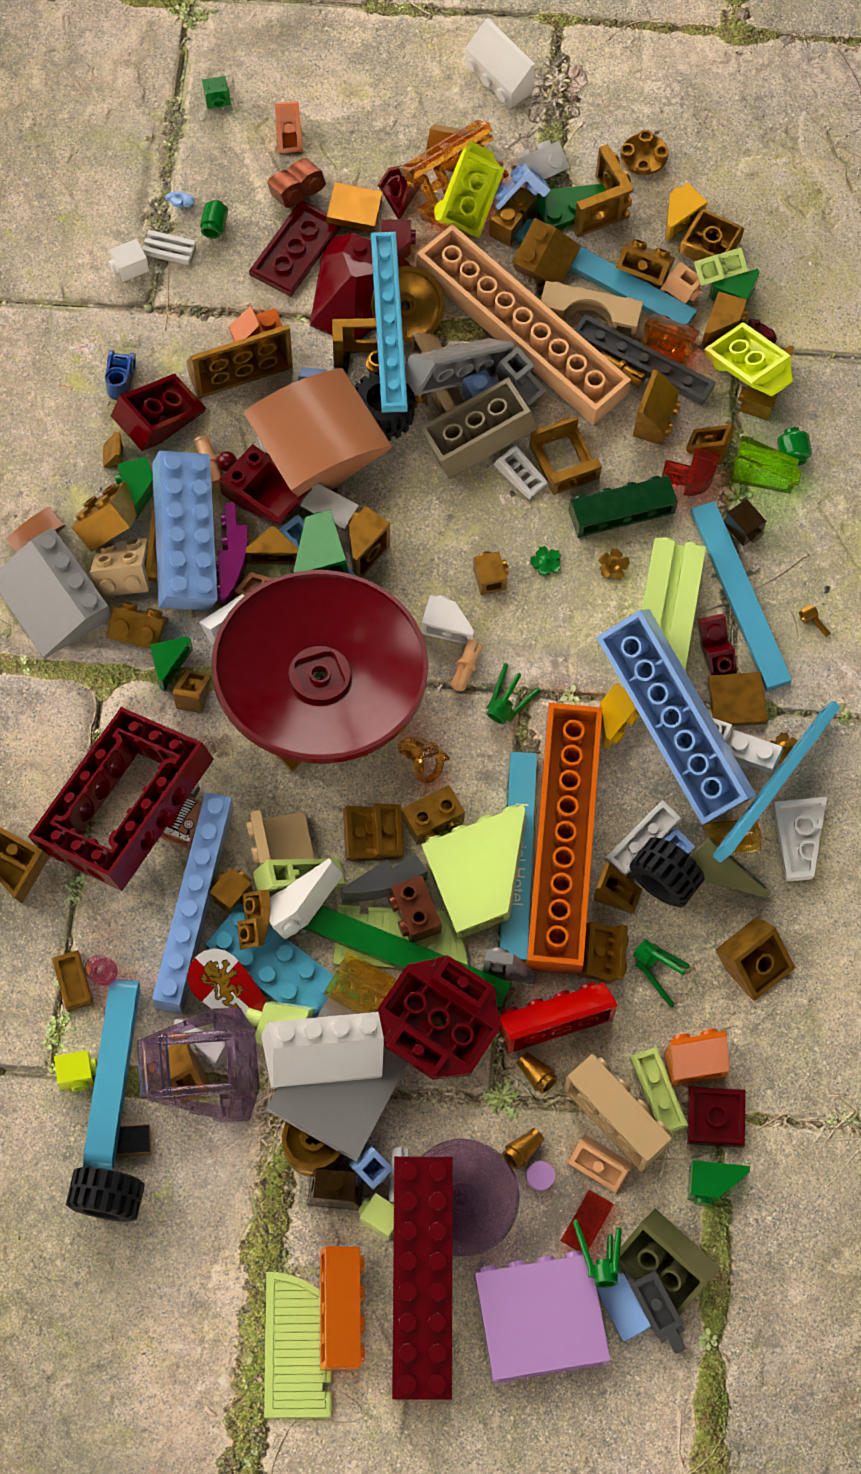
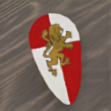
M220 949L202 951L194 957L189 965L187 974L189 989L194 996L225 1018L240 1025L255 1028L244 1024L246 1012L249 1008L262 1012L266 1001L244 966L232 954Z

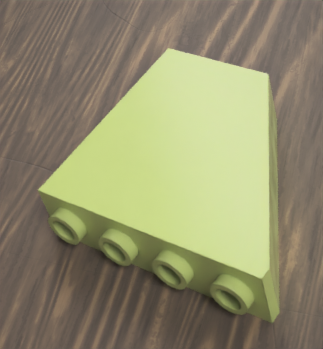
M517 805L508 806L500 814L483 816L476 821L477 823L469 826H457L452 829L451 833L444 836H432L426 840V843L421 844L458 939L468 937L510 919L527 820L524 805L518 807Z

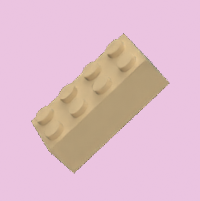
M591 1054L567 1076L563 1090L642 1173L667 1149L672 1139L669 1136L670 1130L660 1120L656 1122L649 1113L651 1111L642 1100H635L629 1093L631 1091L629 1086L621 1078L617 1080L609 1072L611 1068L601 1057L597 1059Z

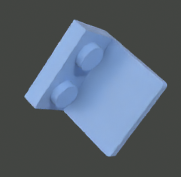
M525 162L523 166L519 164L510 173L512 178L506 184L501 183L498 186L493 202L498 210L501 209L523 183L526 184L525 186L535 196L540 193L545 197L549 193L550 188L547 182Z

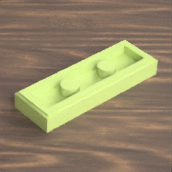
M657 1047L632 1055L630 1060L653 1119L656 1122L659 1120L663 1122L670 1130V1133L687 1128L688 1124Z

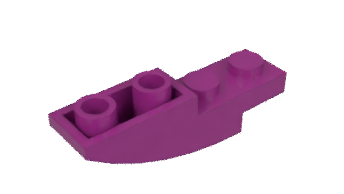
M224 503L225 513H220L221 528L227 530V536L222 537L223 550L218 551V560H216V576L220 578V584H217V600L222 601V607L236 597L234 590L243 581L247 566L246 547L249 546L247 525L237 526L235 503Z

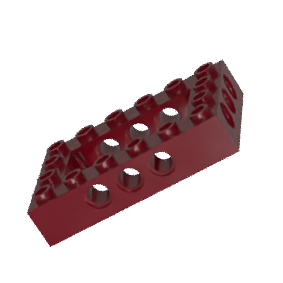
M120 707L28 837L36 847L43 850L50 857L123 891L209 768L214 758L203 742ZM138 754L160 763L157 773L148 786L143 787V793L134 806L127 810V815L116 831L113 830L110 834L108 842L112 847L111 849L100 845L94 838L88 839L81 835Z

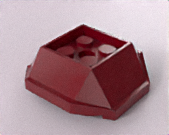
M448 955L407 964L376 1010L379 1013L385 1048L432 1080L470 1076L501 1028L495 987ZM431 1017H440L443 1021V1026H435L431 1021Z

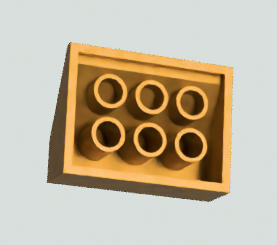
M289 325L190 356L187 360L188 374L198 399L292 369Z

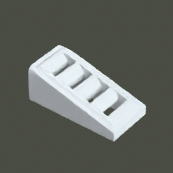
M517 445L510 448L493 464L528 499L548 485L546 479ZM513 459L515 463L510 466L508 462ZM521 466L523 469L516 474L514 470ZM528 473L530 477L522 481L521 477ZM533 480L538 482L531 489L527 486Z
M179 1018L176 1019L174 1026L177 1033L186 1038L189 1044L213 1067L218 1068L227 1053L225 1042Z

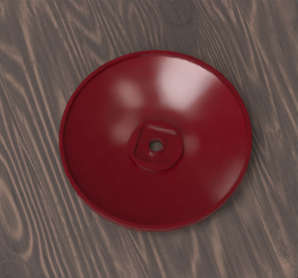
M299 571L279 576L259 585L240 599L229 611L217 632L213 646V686L220 706L229 721L242 735L258 747L271 754L297 762L312 764L339 763L360 758L382 748L398 736L411 722L423 700L427 685V648L422 632L408 609L390 592L379 585L356 575L339 571ZM317 671H322L326 673L327 677L323 680H317L312 675Z

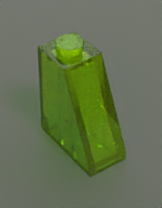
M742 435L735 458L731 482L791 494L793 486L799 485L802 470H797L798 459Z

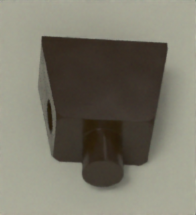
M316 1169L310 1176L307 1206L358 1211L362 1205L364 1181L354 1172Z

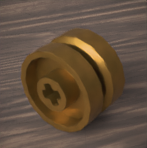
M286 1122L282 1133V1143L285 1158L291 1168L301 1175L309 1177L316 1169H336L342 1161L344 1154L321 1141L317 1145L314 1143L309 1145V1142L316 1138Z

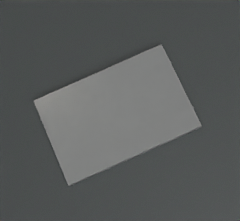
M333 988L317 1017L375 1011ZM384 1045L381 1078L278 1087L266 1111L352 1160L357 1161L408 1063L386 1049Z

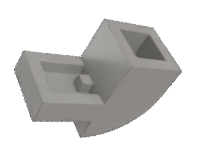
M516 347L498 363L496 375L499 382L509 377L529 408L547 390L531 374V370L535 365L519 347Z

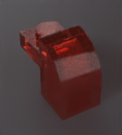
M695 448L691 466L666 460L662 477L669 475L673 486H685L683 494L685 496L699 495L708 490L713 483L720 454Z

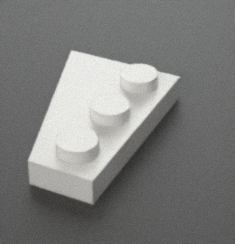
M827 797L776 801L773 803L786 882L809 880L814 877Z

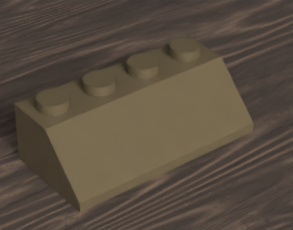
M509 377L420 427L435 457L449 479L538 429L530 409Z

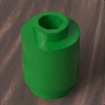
M212 200L204 206L200 228L201 233L207 238H219L220 234L224 232L228 208L223 202Z

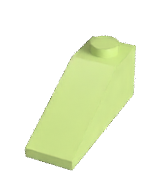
M330 858L342 871L340 859ZM327 859L266 860L253 872L256 890H269L270 897H272ZM343 876L335 887L345 884Z

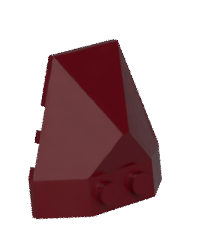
M355 233L332 237L321 256L310 319L311 327L333 336L332 319L374 318L371 308L374 290L371 240ZM397 252L398 267L411 266L401 256V254ZM354 328L353 339L361 340L373 328Z

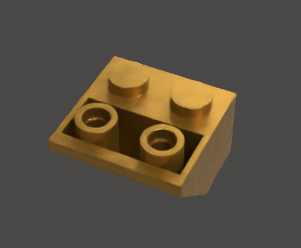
M125 481L117 486L114 483L103 490V495L98 498L96 496L89 498L83 504L85 508L75 516L77 520L72 529L91 552L129 529L137 517L130 490Z

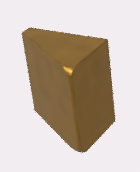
M115 432L103 445V466L106 468L117 467V464L123 463V444L119 432Z

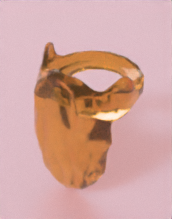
M406 737L398 743L399 753L413 760L415 775L419 781L424 783H430L437 779L443 770L445 760H450V757L437 744L424 738ZM434 757L436 766L433 773L428 777H423L424 761Z

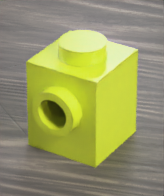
M88 1050L54 1056L57 1084L61 1090L83 1091L88 1089V1085L94 1084L97 1061L96 1058L91 1059Z

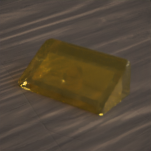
M738 820L704 824L705 839L709 835L720 845ZM757 820L733 853L761 850L762 834Z

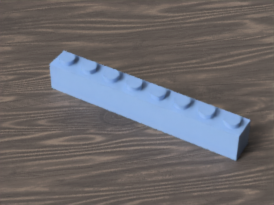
M207 792L204 794L152 997L154 1007L157 1009L181 1014L183 1012L189 989L187 981L188 968L198 953L211 901L209 891L214 886L213 882L217 877L234 809L232 797Z

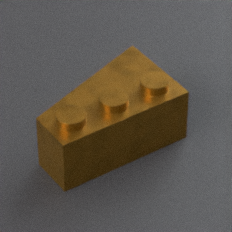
M0 827V882L12 897L22 904L50 856L38 847Z

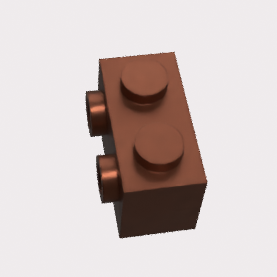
M422 875L391 886V896L388 897V901L392 911H398L401 921H398V926L403 937L408 936L409 941L415 943L442 932L441 920Z

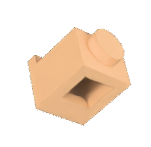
M679 262L660 289L663 292H669L685 304L689 300L694 302L702 292L699 288L700 282L697 273L682 262Z

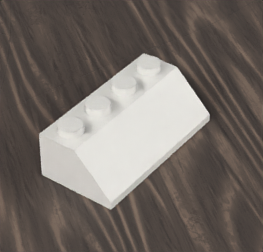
M378 1012L268 1022L261 1035L271 1089L284 1086L382 1077L384 1037Z

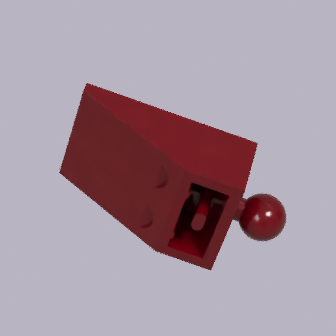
M254 444L238 460L229 451L222 452L217 458L218 467L226 472L219 479L221 494L240 508L274 524L280 525L312 490L310 488L299 497L294 494L271 457Z

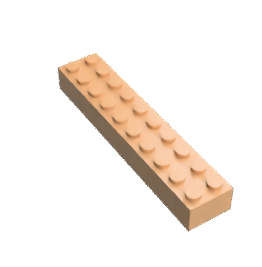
M453 224L417 253V267L430 273L439 283L443 293L493 338L513 342L515 345L513 350L519 347L535 365L531 371L592 425L596 424L628 395L631 382L628 376Z

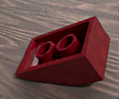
M174 373L120 395L111 413V417L141 451H145L161 444L204 413L206 407Z

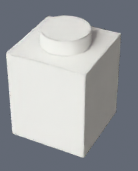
M137 239L109 250L111 260L108 261L109 267L113 275L118 274L121 282L149 271L147 257Z

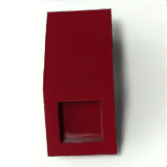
M723 614L697 619L700 644L710 676L737 673L735 648L728 641L726 617Z

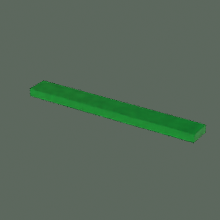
M322 905L309 924L302 928L401 970H404L407 964L445 956ZM459 962L495 987L497 1008L501 1010L511 987V982Z

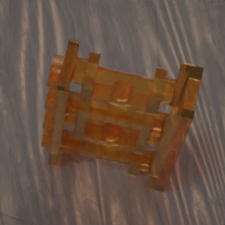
M475 120L399 167L402 177L408 180V186L416 188L421 185L427 202L418 207L419 212L422 213L420 215L421 220L432 224L438 223L434 215V209L438 203L434 192L442 188L445 196L450 183L445 169L458 162L463 149L468 145L469 141L484 147L485 144L494 140L492 135H489L492 132L489 122ZM496 160L500 166H504L502 161ZM433 168L437 179L430 183L428 176L424 173ZM504 170L499 185L503 182L504 178L509 176L507 170Z

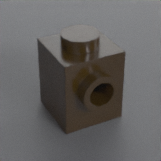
M748 499L728 511L724 521L727 529L742 546L750 541L752 543L758 541L764 535L763 531L767 522Z

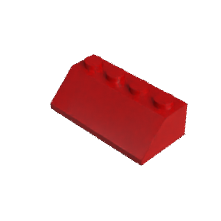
M589 982L580 986L578 991L570 993L569 990H564L556 993L553 996L554 998L543 1001L542 998L535 999L529 1002L527 1007L518 1010L517 1007L507 1008L499 1015L501 1024L499 1032L506 1052L510 1054L613 1021L618 1006L616 1000L604 982L600 984Z

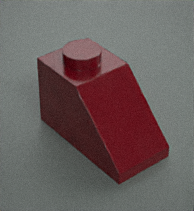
M382 219L381 232H396L397 252L404 259L411 254V245H416V230H411V220Z

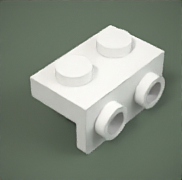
M550 139L536 145L538 150L530 153L529 149L515 154L517 159L510 162L512 166L519 164L523 166L526 162L543 179L570 168L560 142L557 141L551 144Z

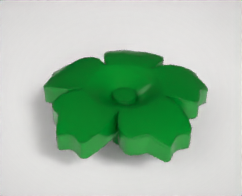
M546 546L539 547V550L536 551V556L531 557L530 564L534 569H538V574L542 576L550 575V572L557 573L561 569V562L558 561L561 558L559 550L551 549L548 553Z

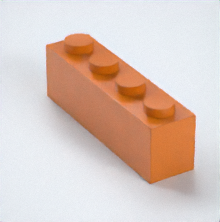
M325 1246L320 1250V1370L355 1371L365 1361V1346L361 1345V1333L365 1329V1317L361 1315V1303L364 1302L365 1288L364 1285H360V1273L364 1272L365 1262L364 1256L360 1255V1247Z

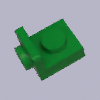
M226 76L202 79L207 109L231 105Z

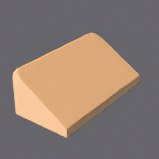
M587 1135L581 1138L568 1161L569 1165L615 1193L618 1192L633 1166L631 1162Z

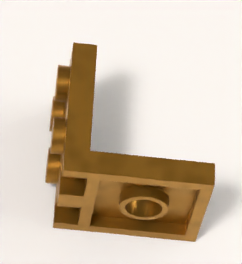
M608 144L599 147L595 173L599 184H603L607 191L576 203L573 231L577 238L630 217L627 208L632 205V199L629 194L634 192V188L631 185L628 172L623 171L620 166L617 153L612 152Z

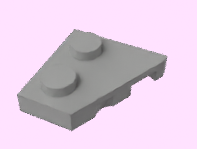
M503 948L486 950L484 972L504 980L535 985L537 973L515 954H510L508 950Z

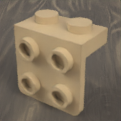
M134 537L126 541H108L96 549L90 573L94 586L102 598L149 591L150 584L144 566L148 549L146 538L139 539Z
M261 810L250 812L251 821L246 822L249 838H255L256 847L251 848L254 864L260 863L261 866L266 860L314 859L306 815L303 812L262 819Z

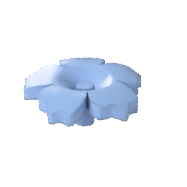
M173 191L165 195V200H169L178 209H182V205L190 208L194 206V197L190 194H185V192Z

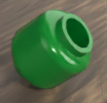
M799 427L785 429L784 434L777 439L780 460L787 463V466L794 467L806 464L807 459L812 455L810 436L805 431H799Z

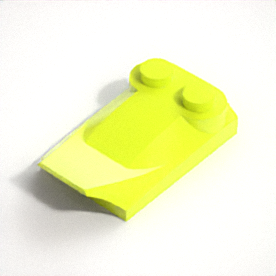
M469 141L460 155L443 200H440L435 206L434 215L439 223L447 227L453 224L462 233L480 238L505 170L496 161L493 151Z
M744 322L704 349L706 357L712 360L713 367L716 370L728 371L750 387L769 396H774L793 381L791 355Z

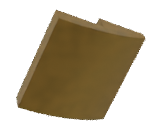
M375 803L372 807L345 806L343 808L345 860H385L404 856L401 804Z

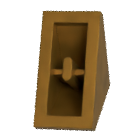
M728 424L694 429L685 450L688 453L722 465L731 444L735 426Z
M273 525L246 547L247 564H295L298 548Z
M186 670L173 689L176 708L202 714L212 675Z
M605 864L593 900L628 913H634L642 888L612 865Z

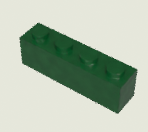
M669 475L663 477L653 476L647 481L639 483L629 482L619 488H605L595 494L578 495L570 500L569 514L577 538L675 514L678 500Z

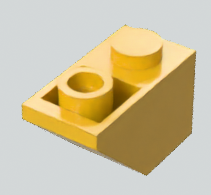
M615 683L599 705V707L603 708L601 735L603 747L607 750L613 743L618 745L626 734L624 729L627 725L631 724L633 726L640 717L627 691L617 683Z

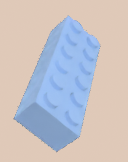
M159 451L152 463L159 608L210 610L217 601L210 454Z

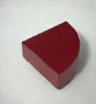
M748 320L749 327L772 343H776L777 337L772 328L762 324L760 320Z

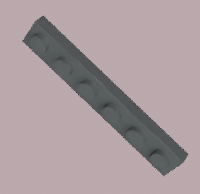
M584 314L574 329L599 352L604 351L619 361L624 360L628 362V366L642 374L644 373L649 378L653 369L658 370L679 390V394L702 406L715 387V381Z

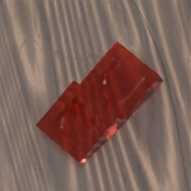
M589 1189L560 1241L577 1251H582L573 1225V1221L576 1219L579 1221L589 1250L614 1203Z

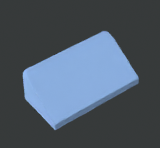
M624 1274L618 1276V1285L609 1288H597V1293L623 1342L651 1327Z

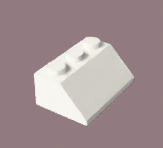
M487 18L466 46L464 62L467 69L474 72L480 78L483 85L489 87L496 94L499 101L505 103L511 109L532 94L535 63Z

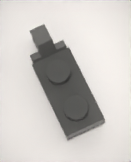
M654 1270L630 1283L632 1291L660 1342L664 1343L668 1340L675 1354L685 1350L686 1347L679 1335L685 1331L682 1326L683 1322L657 1272Z

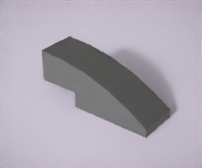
M416 853L394 868L386 859L341 889V897L344 902L368 901L391 896V886L420 875L423 876L424 881L427 880L428 870Z

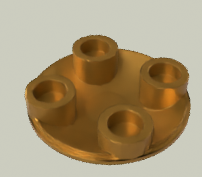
M642 130L639 134L631 136L621 146L620 156L623 165L629 171L639 175H650L660 171L665 166L669 156V149L665 142L658 136L653 135L650 130Z

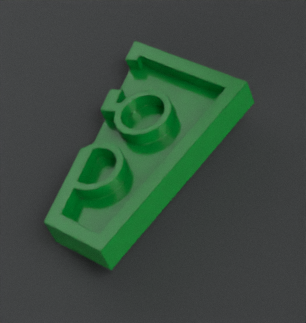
M603 184L550 189L545 197L538 193L536 214L540 221L558 230L574 224L576 203L578 201L607 190Z

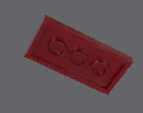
M302 200L296 205L252 265L249 275L292 297L323 254L332 237H335L342 226L326 223V212Z

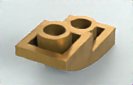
M269 890L242 893L245 920L237 921L240 949L263 946L270 916Z

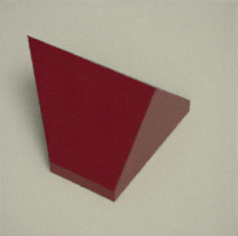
M418 161L390 167L377 185L397 219L402 217L422 185V164Z

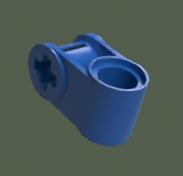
M109 350L105 383L107 394L110 398L118 400L120 395L130 391L132 376L136 367V353L131 352L130 355Z

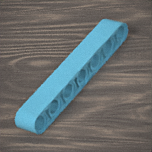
M110 980L84 1148L83 1167L113 1170L115 1166L139 1002V981Z

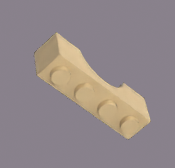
M550 281L545 282L541 302L563 321L576 313H593L601 317L609 327L635 340L643 305L642 301H637L631 297L623 298L608 292L600 293L584 287H573L564 285L561 282Z

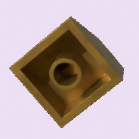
M534 218L512 263L515 271L543 284L546 281L563 283L581 246L557 228Z
M653 369L638 409L633 437L662 445L664 437H670L674 423L670 421L672 415L677 417L681 402L677 401L679 390L658 370Z
M367 506L360 512L356 511L348 522L352 572L361 578L390 547V523Z
M755 917L715 949L725 970L753 1001H756L796 968L776 927L758 917Z

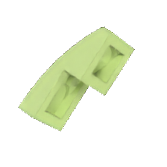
M741 247L694 262L701 286L748 272Z

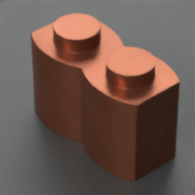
M303 158L294 162L287 170H282L272 175L268 179L267 184L271 195L285 208H290L299 204L306 196L318 193L324 188L326 182L322 170L308 158Z

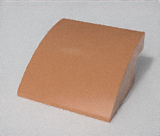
M343 368L322 372L289 384L243 411L288 487L298 497L319 482L332 491L393 448Z

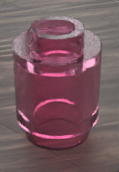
M94 955L85 964L86 976L98 985H109L117 977L118 969L115 962L104 955ZM103 965L102 971L97 973L98 968Z

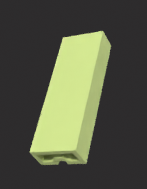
M655 538L641 610H651L681 665L686 670L706 547L700 546L695 542H687L685 546L675 544V541L671 538Z

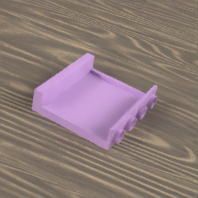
M582 1251L566 1253L565 1258L554 1260V1256L540 1257L536 1259L537 1263L525 1264L524 1260L508 1263V1268L497 1269L496 1265L484 1266L479 1268L480 1272L475 1273L474 1281L476 1282L491 1367L492 1384L609 1363L610 1356L594 1278L588 1277L587 1265Z

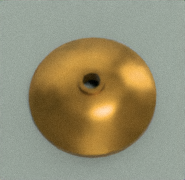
M403 266L398 267L400 302L404 301L408 305L407 310L401 308L403 342H412V333L432 334L438 328L444 316L445 298L439 283L430 273L418 267ZM373 290L371 308L373 317L376 318L375 297Z

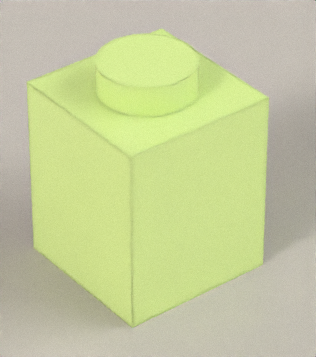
M375 1193L372 1199L367 1197L358 1210L361 1214L360 1223L389 1241L394 1229V1205Z

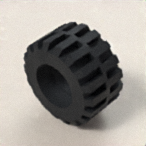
M375 372L369 373V378L366 376L362 377L360 383H356L355 388L387 439L391 441L393 436L396 439L401 437V432L406 433L409 430V425H412L414 421L415 395L409 384L406 383L407 412L382 413L370 407L373 403L381 401L379 374L376 375Z
M658 837L649 838L629 864L634 878L647 892L658 900L675 907H684L705 880L703 871L687 852L677 845Z
M97 1167L75 1168L66 1206L75 1212L100 1219L119 1222L134 1221L138 1218L145 1184L134 1176L114 1170Z

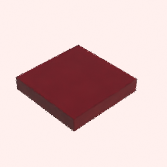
M689 1086L687 1144L744 1148L745 1090Z

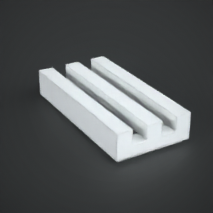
M148 230L142 250L146 256L189 265L196 247V241ZM150 246L162 248V249H164L165 251L159 250V249L150 248ZM175 251V252H179V253H183V254H187V255L184 256V255L176 254V253H173V252Z

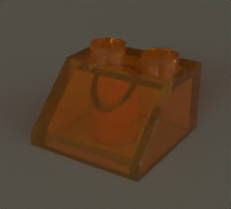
M653 313L645 323L642 344L687 367L697 346L700 330L695 329L691 325L676 322L668 316Z

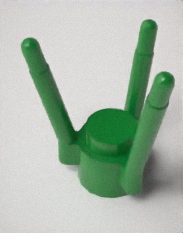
M507 663L503 664L491 701L486 707L488 710L487 716L499 724H505L506 721L512 722L514 717L541 691L540 688H536L512 710L513 703L508 699L516 687L521 673L515 675L504 696L498 698L508 669Z
M645 939L633 954V957L638 960L635 966L643 971L661 997L673 1008V1001L647 966L649 965L653 968L661 961L678 973L685 975L686 971L680 966L688 969L690 965L661 949L655 943L652 944Z
M575 1219L573 1225L587 1265L588 1277L594 1278L596 1287L609 1288L618 1285L617 1274H619L622 1229L620 1227L616 1228L614 1250L613 1236L611 1234L607 1236V1258L597 1260L594 1266L579 1221Z

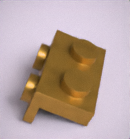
M122 602V605L114 606L106 638L151 649V644L161 642L164 625L168 623L169 619L162 616V611L150 608L147 609V612L138 610V605L129 602Z
M592 921L586 923L584 963L581 977L609 984L624 978L627 970V963L625 961L626 948L629 942L627 925L621 924L617 927H611Z

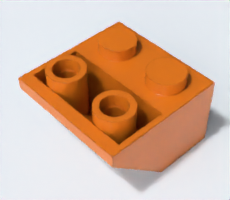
M708 1029L702 1031L701 1035L690 1037V1034L684 1033L674 1036L673 1040L669 1041L664 1058L672 1086L725 1078L729 1072L726 1031L718 1032L717 1029Z

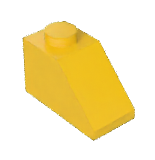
M686 183L681 188L676 187L669 195L665 239L667 241L688 228L701 208L706 210L707 201L689 183Z

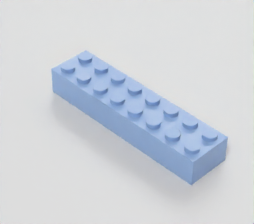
M639 610L597 636L599 644L702 825L716 820L755 797L754 790L651 610Z

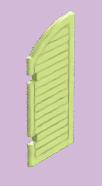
M338 905L337 912L409 941L408 936L403 937L400 932L398 921H401L398 911L393 912L389 907L369 906L368 914H360V906ZM436 910L442 923V932L417 941L415 944L442 955H448L454 960L467 964L462 938L458 939L451 919L446 914L447 911ZM335 943L334 965L399 969Z
M266 1272L264 1418H331L332 1392H323V1383H332V1370H320V1290L301 1278L279 1272Z

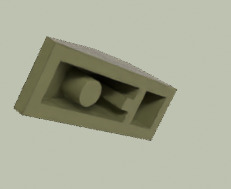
M709 835L690 855L703 871L707 882L767 898L770 895V890L733 856L729 855L722 862L717 861L713 854L720 845Z

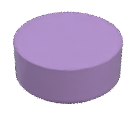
M544 1161L534 1162L529 1166L526 1173V1181L530 1188L535 1191L548 1190L555 1180L553 1167Z

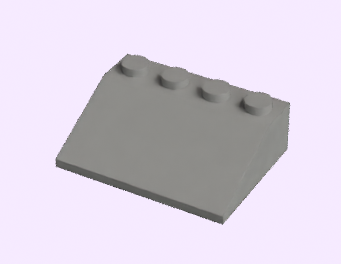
M53 527L30 540L0 568V596L44 659L109 621L111 618L107 603Z

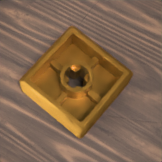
M701 208L680 242L679 253L698 261L734 250L742 239L744 227Z

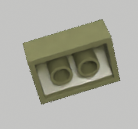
M656 1208L639 1224L620 1247L619 1267L634 1281L655 1270L679 1316L721 1269L719 1265Z

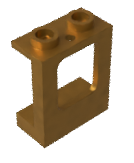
M376 318L332 319L334 367H344L343 353H369L378 350L377 340L353 339L354 328H376Z
M578 416L571 419H561L556 424L548 427H538L537 430L530 433L529 446L553 495L600 479L602 466L598 458L593 460L578 429ZM564 437L569 438L581 463L560 472H555L542 446Z

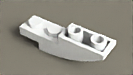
M712 718L740 767L749 770L750 766L772 774L774 773L783 753L782 746L733 730L732 724Z

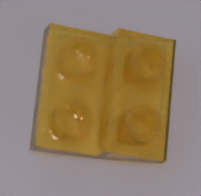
M348 951L327 986L324 995L358 1014L376 1012L396 978Z

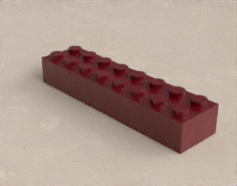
M394 1156L392 1399L452 1400L453 1157Z

